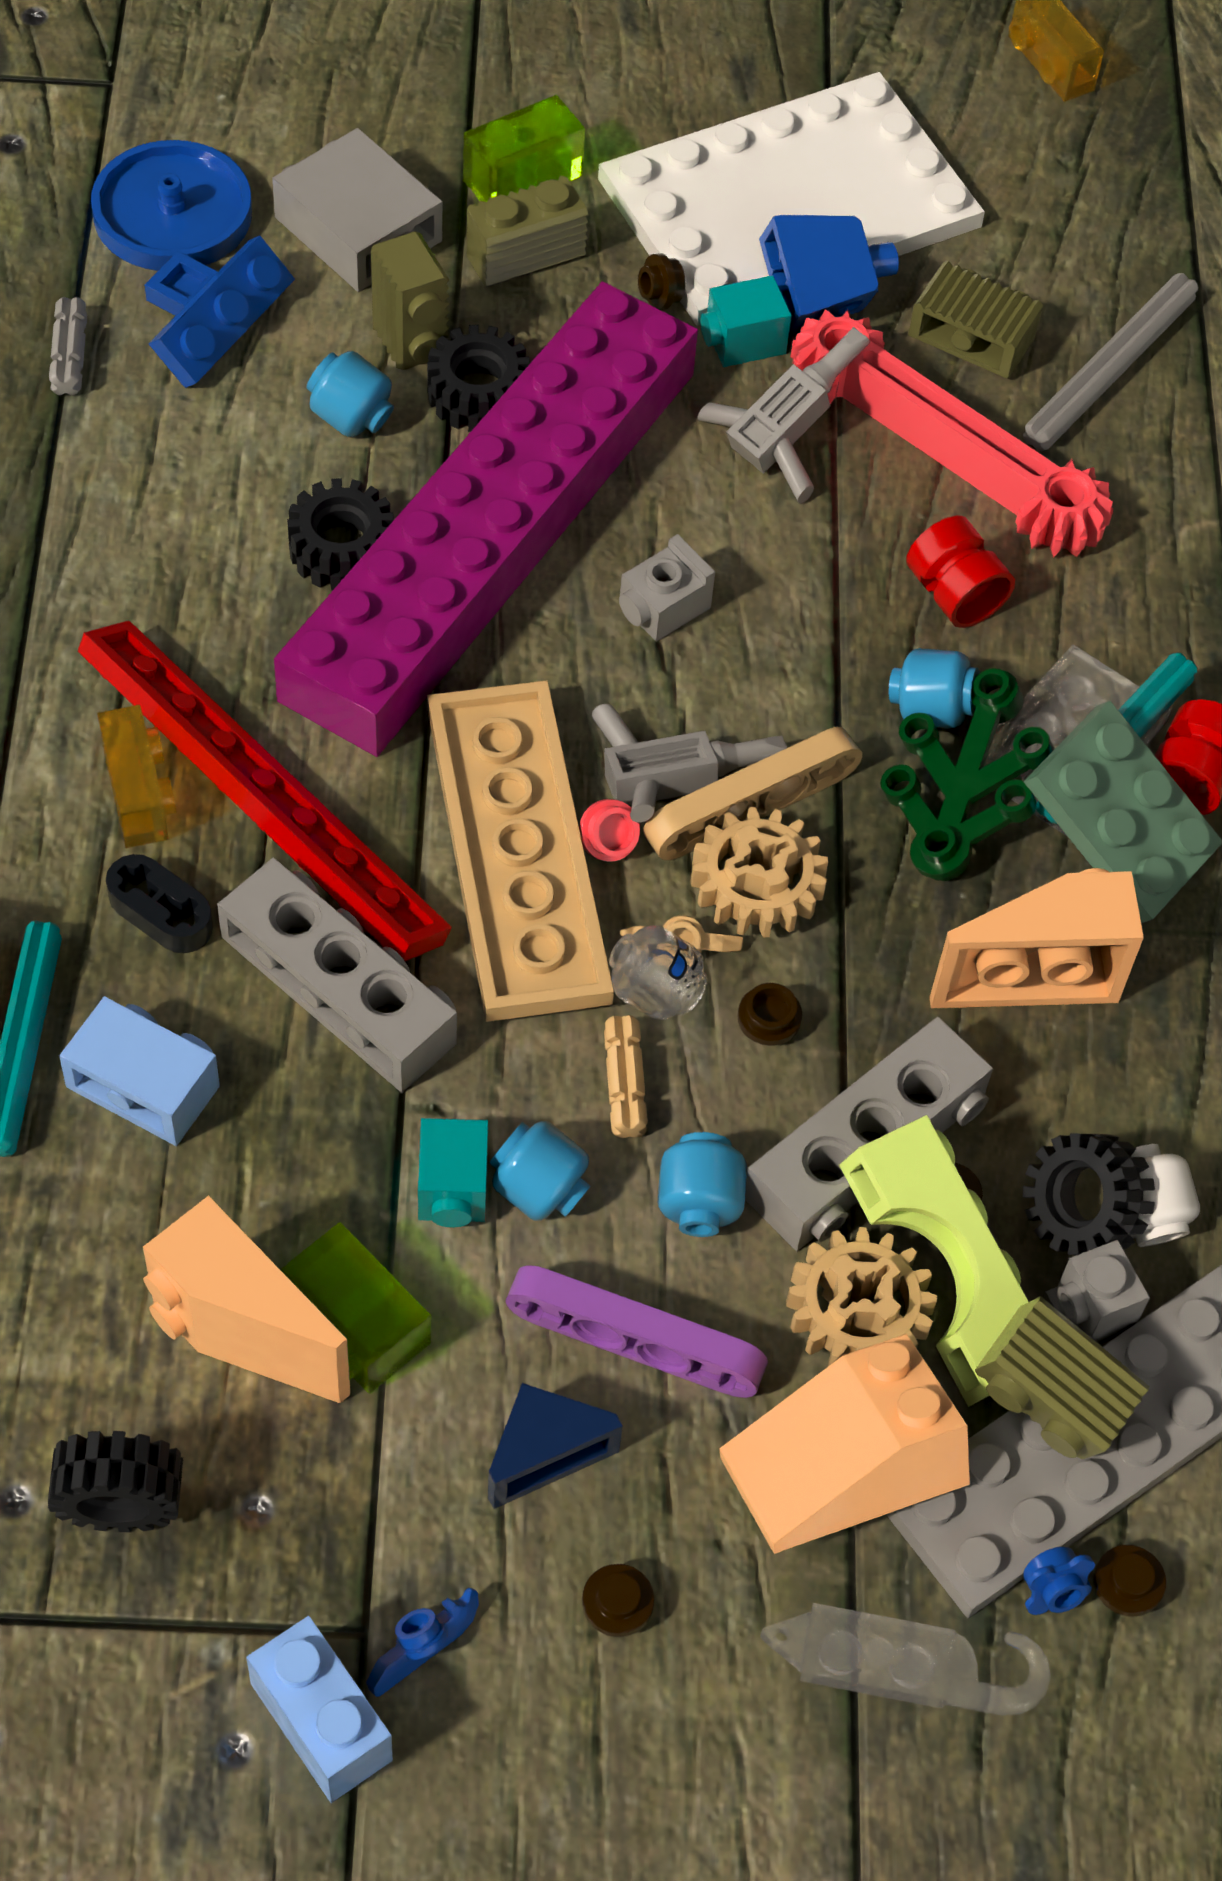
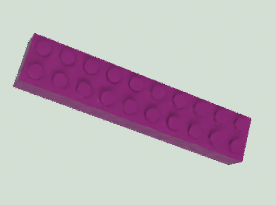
M601 281L275 656L274 669L277 702L378 757L427 698V695L433 691L692 378L698 329Z

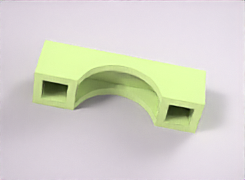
M925 1115L859 1147L839 1166L871 1225L892 1224L914 1230L930 1240L947 1260L956 1285V1308L948 1330L936 1344V1347L969 1407L990 1396L986 1390L988 1385L986 1379L979 1377L975 1369L1020 1306L1029 1301L1020 1287L1021 1276L1015 1261L1005 1250L999 1248L987 1226L988 1216L983 1202L974 1191L967 1189L954 1165L955 1154L949 1140L941 1131L934 1129L930 1119Z

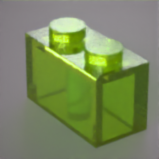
M556 94L464 132L463 181L479 201L487 202L490 197L493 198L500 194L508 196L510 191L518 193L520 188L528 190L530 185L537 187L540 182L550 179L558 181L560 175L568 177L569 181L583 176L585 127Z
M341 1222L337 1223L280 1269L347 1339L349 1379L354 1378L368 1394L372 1393L431 1344V1314Z

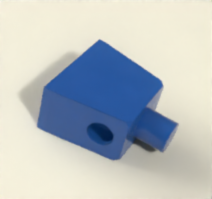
M777 215L773 216L759 238L768 275L774 276L791 313L789 336L800 333L806 318L819 320L825 309L835 317H842L847 309L850 315L863 310L878 292L879 283L877 278L896 275L899 268V257L895 245L892 242L868 245L862 221L856 216Z

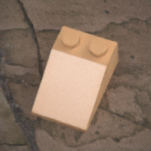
M1092 868L1079 873H1067L948 931L929 997L931 1009L1119 1003L1144 938L1132 871L1109 872L1101 868Z
M209 1195L143 1246L148 1275L143 1280L147 1289L152 1294L154 1303L149 1307V1310L157 1324L169 1337L176 1339L182 1335L199 1353L337 1403L343 1402L351 1395L347 1339Z
M907 1334L843 1355L719 1448L720 1458L774 1554L970 1485L968 1426Z

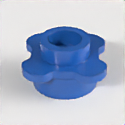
M1055 1547L1033 1558L1023 1573L1024 1580L1032 1592L1031 1597L1025 1602L1028 1612L1032 1615H1040L1048 1610L1053 1613H1062L1078 1606L1092 1590V1586L1088 1581L1089 1573L1095 1568L1092 1558L1089 1555L1076 1556L1074 1551L1068 1547Z

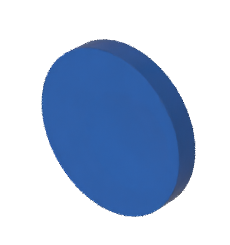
M164 140L150 142L121 153L102 169L96 178L91 193L93 221L96 232L103 244L122 260L135 266L159 271L177 251L204 265L220 260L233 251L244 239L252 219L250 186L241 168L219 150L191 141Z

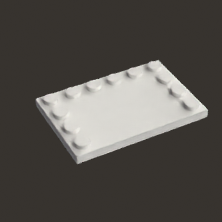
M880 72L599 164L598 180L649 255L663 253L668 258H676L681 263L685 274V292L680 302L696 326L701 325V314L707 313L710 288L769 276L759 238L773 216H856L862 221L868 245L892 242L897 249L898 256L981 228L985 211Z

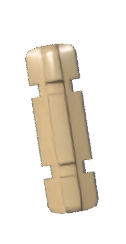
M631 1015L623 1017L612 1016L606 1020L604 1030L605 1050H607L606 1064L609 1104L612 1111L610 1112L611 1130L619 1138H638L646 1133V1125L648 1123L647 1107L644 1102L645 1083L642 1049L639 1043L641 1041L640 1023L636 1017Z

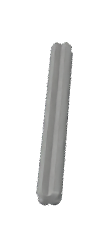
M1184 273L1174 275L1025 425L1026 432L1023 434L1026 444L1033 445L1037 451L1048 450L1195 300V293L1199 288L1197 282L1188 279Z

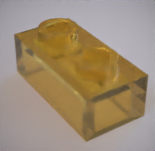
M1016 0L1012 21L1009 26V37L1014 47L1022 51L1039 71L1043 81L1050 84L1064 102L1095 91L1104 50L1061 0Z
M140 705L98 712L102 746L125 848L169 840L165 815L175 814L177 811L170 778L158 779L155 765L165 763L158 727L146 729Z

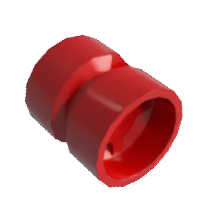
M955 515L947 517L930 526L911 545L906 556L907 566L928 592H934L935 602L955 627L966 628L986 620L1004 605L1015 588V578L993 551L984 549V539L965 516Z
M1198 699L1188 701L1179 708L1155 757L1202 815L1210 814L1216 810L1222 800V704L1216 701Z

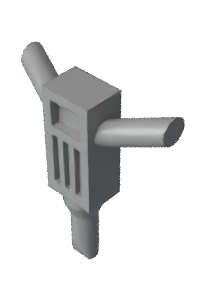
M853 327L819 362L811 364L803 370L793 364L749 409L709 402L700 410L697 420L730 427L726 434L731 448L763 474L777 461L798 503L802 504L813 493L814 485L800 461L793 444L831 406L827 394L830 392L835 378L870 341Z
M601 704L592 711L593 720L612 745L610 748H604L605 778L613 799L622 801L629 806L632 805L630 817L637 823L645 822L653 816L656 801L688 795L718 781V777H723L736 768L750 766L787 748L783 736H773L732 744L718 740L709 741L706 731L638 742L612 705Z

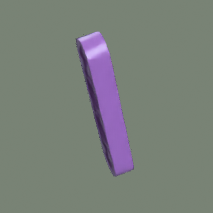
M526 1265L519 1268L505 1300L507 1307L514 1314L530 1323L734 1397H753L757 1393L768 1364L765 1354L746 1341L538 1266Z

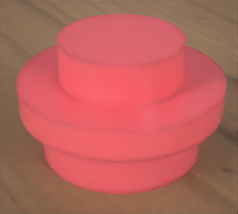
M603 799L587 808L580 820L579 831L583 848L589 855L602 861L613 862L625 858L634 850L640 836V823L634 822L631 819V807L615 799Z

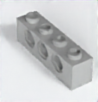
M273 857L217 903L221 937L401 1093L457 1044V1012L451 999L438 987L433 985L426 987L413 976L404 959L395 950L387 946L381 949L364 934L360 923L350 912L343 908L335 910L319 896L315 885L302 872L294 870L291 873ZM295 928L307 930L306 932L297 935L285 933L286 931ZM336 967H349L353 969L343 974L330 971ZM384 1005L399 1008L398 1011L393 1013H381L375 1009Z
M937 1016L750 1165L747 1171L745 1200L796 1252L815 1237L820 1242L827 1240L831 1237L833 1231L838 1230L844 1224L848 1217L847 1211L858 1202L839 1165L859 1147L870 1142L864 1139L860 1133L874 1132L884 1136L925 1115L930 1119L934 1129L942 1133L956 1121L961 1126H964L971 1122L986 1106L989 1098L985 1095L993 1068ZM913 1094L921 1095L930 1100L931 1104H918L907 1096ZM815 1170H827L834 1173L839 1180L823 1181L815 1177L812 1172Z

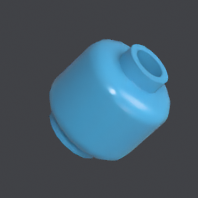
M347 351L339 356L333 352L330 353L315 369L306 386V389L311 392L310 409L347 437H355L366 428L372 433H376L385 424L394 409V405L388 402L392 389L391 379L354 351Z
M914 649L907 655L902 668L892 669L889 681L890 703L899 704L903 720L914 713H925L933 719L937 728L957 729L963 724L967 715H974L975 707L972 702V688L975 678L980 674L979 668L971 667L968 657L958 651Z
M547 1121L535 1123L531 1128L522 1122L489 1162L496 1169L492 1179L494 1189L534 1221L546 1219L555 1209L566 1217L591 1187L581 1178L588 1168V1154L552 1123Z
M694 1132L682 1136L679 1143L665 1150L661 1160L657 1200L660 1211L666 1218L679 1224V1230L686 1235L710 1237L718 1234L719 1227L727 1226L737 1221L744 1210L747 1178L745 1158L740 1151L732 1147L731 1141L724 1136L708 1132Z

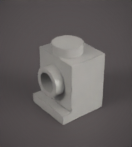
M677 534L669 539L667 548L622 574L619 597L621 610L630 623L635 626H641L657 642L711 608L715 571Z
M1118 1240L1069 1258L1058 1287L1045 1291L1043 1296L1049 1304L1099 1345L1116 1338L1138 1323L1150 1298Z

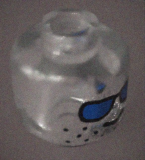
M648 925L639 929L633 935H624L615 944L610 954L609 965L613 968L611 984L614 993L619 999L653 1019L667 1020L676 1015L688 1013L696 1006L705 991L707 974L704 972L702 954L695 946L662 926Z

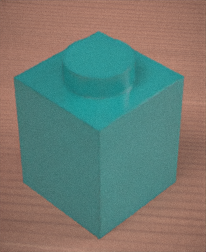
M773 275L710 288L707 313L701 314V331L708 347L714 346L723 367L786 354L791 313Z
M421 1118L418 1220L433 1221L439 1226L450 1228L462 1227L470 1222H485L488 1120Z

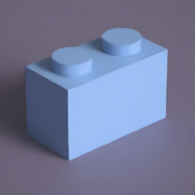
M105 996L59 1055L66 1088L176 1147L220 1087L216 1055L213 1054L211 1048L204 1041L188 1033H183L179 1036L158 1025L155 1018L143 1008L133 1004H127L124 1007Z
M309 1615L246 1656L252 1687L330 1803L393 1761L392 1735Z

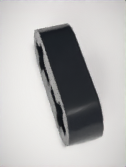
M131 854L123 856L113 862L108 869L106 886L111 907L120 916L160 945L175 953L194 952L207 944L213 931L212 913L208 900L199 891L157 861L145 855ZM144 880L147 882L149 896L138 888H133L128 893H125L124 884L126 882L136 886ZM170 912L181 919H186L193 914L195 924L190 926L182 922L174 928Z

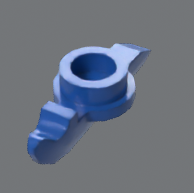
M467 1588L463 1596L457 1600L446 1598L442 1601L445 1609L438 1615H435L431 1609L421 1608L409 1612L400 1619L395 1627V1634L397 1636L396 1646L377 1660L366 1681L369 1690L374 1696L379 1697L464 1633L473 1622L479 1606L478 1592L475 1589Z

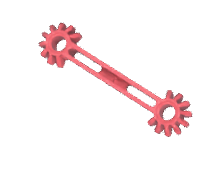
M825 309L819 320L806 318L800 333L796 335V340H793L791 349L792 364L801 370L819 362L853 327L870 341L835 378L833 386L827 394L830 404L836 397H843L1017 515L1015 521L1017 533L1030 535L1031 549L1046 545L1050 547L1054 558L1061 549H1067L1071 554L1078 557L1085 546L1096 547L1103 537L1106 526L1110 524L1113 514V501L1109 499V483L1096 480L1094 467L1081 471L1075 468L1073 459L1064 467H1059L884 350L883 332L872 330L869 317L856 321L851 319L848 309L842 317H835Z

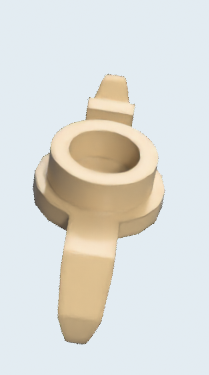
M687 915L674 916L668 919L662 927L634 926L620 930V935L627 939L645 945H660L664 954L672 960L678 949L673 934L689 945V951L680 950L686 961L695 958L693 952L698 956L702 950L718 952L741 951L744 939L741 936L707 933L704 931L701 923Z

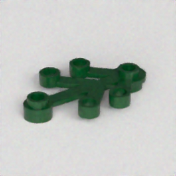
M997 668L987 669L975 678L972 688V702L975 712L956 767L939 743V731L929 715L925 713L911 714L899 726V735L906 749L910 753L919 756L945 796L938 820L920 797L921 783L910 766L903 764L892 766L881 777L880 785L887 800L892 805L900 807L916 832V836L910 846V857L915 868L922 875L937 881H949L960 876L970 863L973 845L1012 822L1026 821L1034 814L1037 807L1034 794L1022 780L1015 778L1028 770H1035L1054 750L1049 735L1044 729L1039 727L1023 729L1014 738V750L984 767L998 724L1013 719L1023 706V694L1018 682L1011 673ZM1000 688L999 691L993 694H988L992 690ZM927 729V732L922 737L911 738L916 731ZM1043 744L1038 751L1025 753L1030 745ZM909 781V784L904 789L899 791L893 790L894 786L899 782ZM998 789L995 794V805L966 820L971 804ZM1017 796L1025 797L1019 805L1007 806L1012 798ZM948 843L943 850L932 852L938 846Z

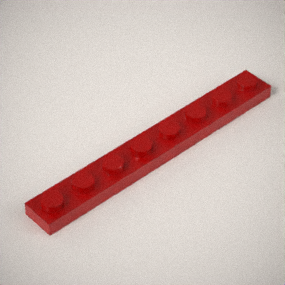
M128 620L84 632L77 652L163 733L182 754L191 760L220 791L225 793L263 832L276 842L302 870L307 872L343 909L350 912L382 947L392 948L404 961H407L444 945L452 926L133 623Z

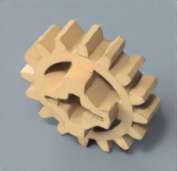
M749 807L747 819L744 821H739L731 812L725 813L722 830L709 824L705 828L703 843H696L694 848L691 886L699 888L698 905L700 908L716 905L714 922L720 925L731 917L737 920V934L740 935L745 934L750 924L759 926L763 938L770 937L772 924L780 923L788 932L794 931L797 914L811 919L814 915L816 900H823L827 883L825 876L828 857L818 855L821 842L819 837L812 836L803 839L804 822L800 819L789 826L781 824V810L775 809L770 815L769 820L760 819L756 807ZM729 853L731 858L725 861L724 869L719 871L718 865L720 861ZM799 873V883L793 890H790L788 885L792 884L794 874Z
M859 1227L855 1242L848 1243L839 1230L833 1231L828 1251L815 1242L809 1245L806 1256L807 1263L796 1262L791 1282L796 1286L789 1287L786 1307L798 1310L793 1314L790 1326L792 1332L803 1333L809 1331L811 1333L808 1337L805 1351L811 1355L825 1348L831 1352L828 1364L830 1366L843 1355L904 1334L909 1336L916 1348L918 1346L916 1339L926 1340L933 1323L928 1316L933 1315L937 1303V1295L924 1292L928 1289L932 1277L930 1269L912 1270L917 1251L909 1248L898 1255L892 1251L894 1235L887 1233L879 1244L871 1243L867 1228ZM819 1284L824 1288L822 1296L829 1302L828 1310L822 1313L817 1299ZM898 1289L905 1303L904 1318L899 1314L901 1305L893 1298L894 1292ZM875 1296L874 1301L871 1302L870 1299Z

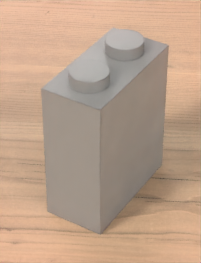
M359 128L354 129L337 140L329 142L319 151L295 165L286 167L281 173L272 178L275 218L357 292L372 285L371 249L373 245L414 231L421 233L429 248L442 242L443 202Z

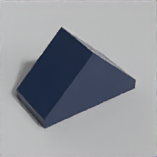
M522 1383L489 1469L488 1499L493 1509L619 1453L623 1425L617 1414Z

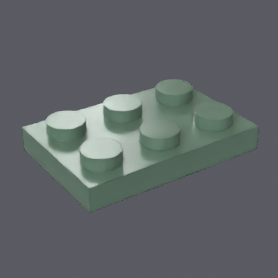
M1111 701L1096 706L1023 781L1093 868H1101L1109 872L1132 871L1141 923L1153 920L1222 844V839Z

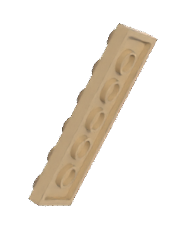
M548 680L427 695L428 716L486 1022L613 1005L614 990Z

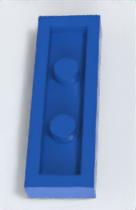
M259 235L249 240L153 338L149 346L185 388L194 385L286 290L295 278Z

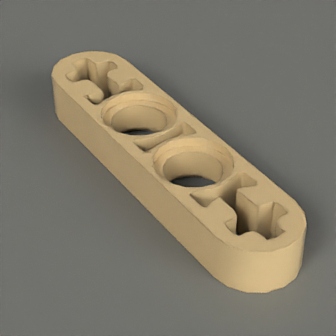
M843 727L827 729L668 803L658 809L647 820L643 828V834L662 860H674L694 851L696 843H703L705 828L709 824L722 830L725 813L731 812L739 821H744L747 819L749 807H756L760 819L772 814L775 809L781 810L846 778L860 764L863 757L862 751Z

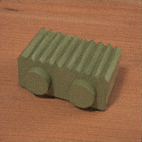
M561 175L558 181L550 179L540 182L537 187L530 185L528 190L520 188L518 193L510 191L508 196L500 194L493 198L490 197L487 202L479 201L477 206L469 204L467 208L466 256L483 285L489 286L586 255L584 247H587L585 239H587L586 231H588L586 216L589 215L587 207L568 177Z
M414 231L375 244L371 249L373 330L377 331V337L382 338V345L387 346V353L391 354L392 361H396V368L406 370L420 364H427L431 347L436 349V341L442 335L446 338L449 336L447 332L449 329L447 324L449 321L447 317L449 313L447 309L449 305L447 301L449 297L447 293L449 278L421 233Z
M945 261L914 304L908 336L1006 379H1010L1012 372L1015 371L1016 366L1019 365L1021 358L1024 357L1026 350L1028 351L1030 344L1035 339L1043 305L1040 300L1033 301L1029 295L1022 291L1011 290L1009 286L1002 288L999 282L993 284L989 278L982 279L979 273L971 269H961L959 265L952 266L949 261Z
M1041 1296L1020 1306L975 1369L979 1377L986 1379L988 1383L986 1390L993 1400L1009 1411L1028 1414L1032 1421L1041 1425L1043 1440L1055 1451L1069 1458L1078 1457L1086 1459L1105 1452L1111 1446L1112 1441L1119 1435L1120 1429L1134 1413L1135 1407L1141 1402L1142 1397L1149 1391L1150 1387Z

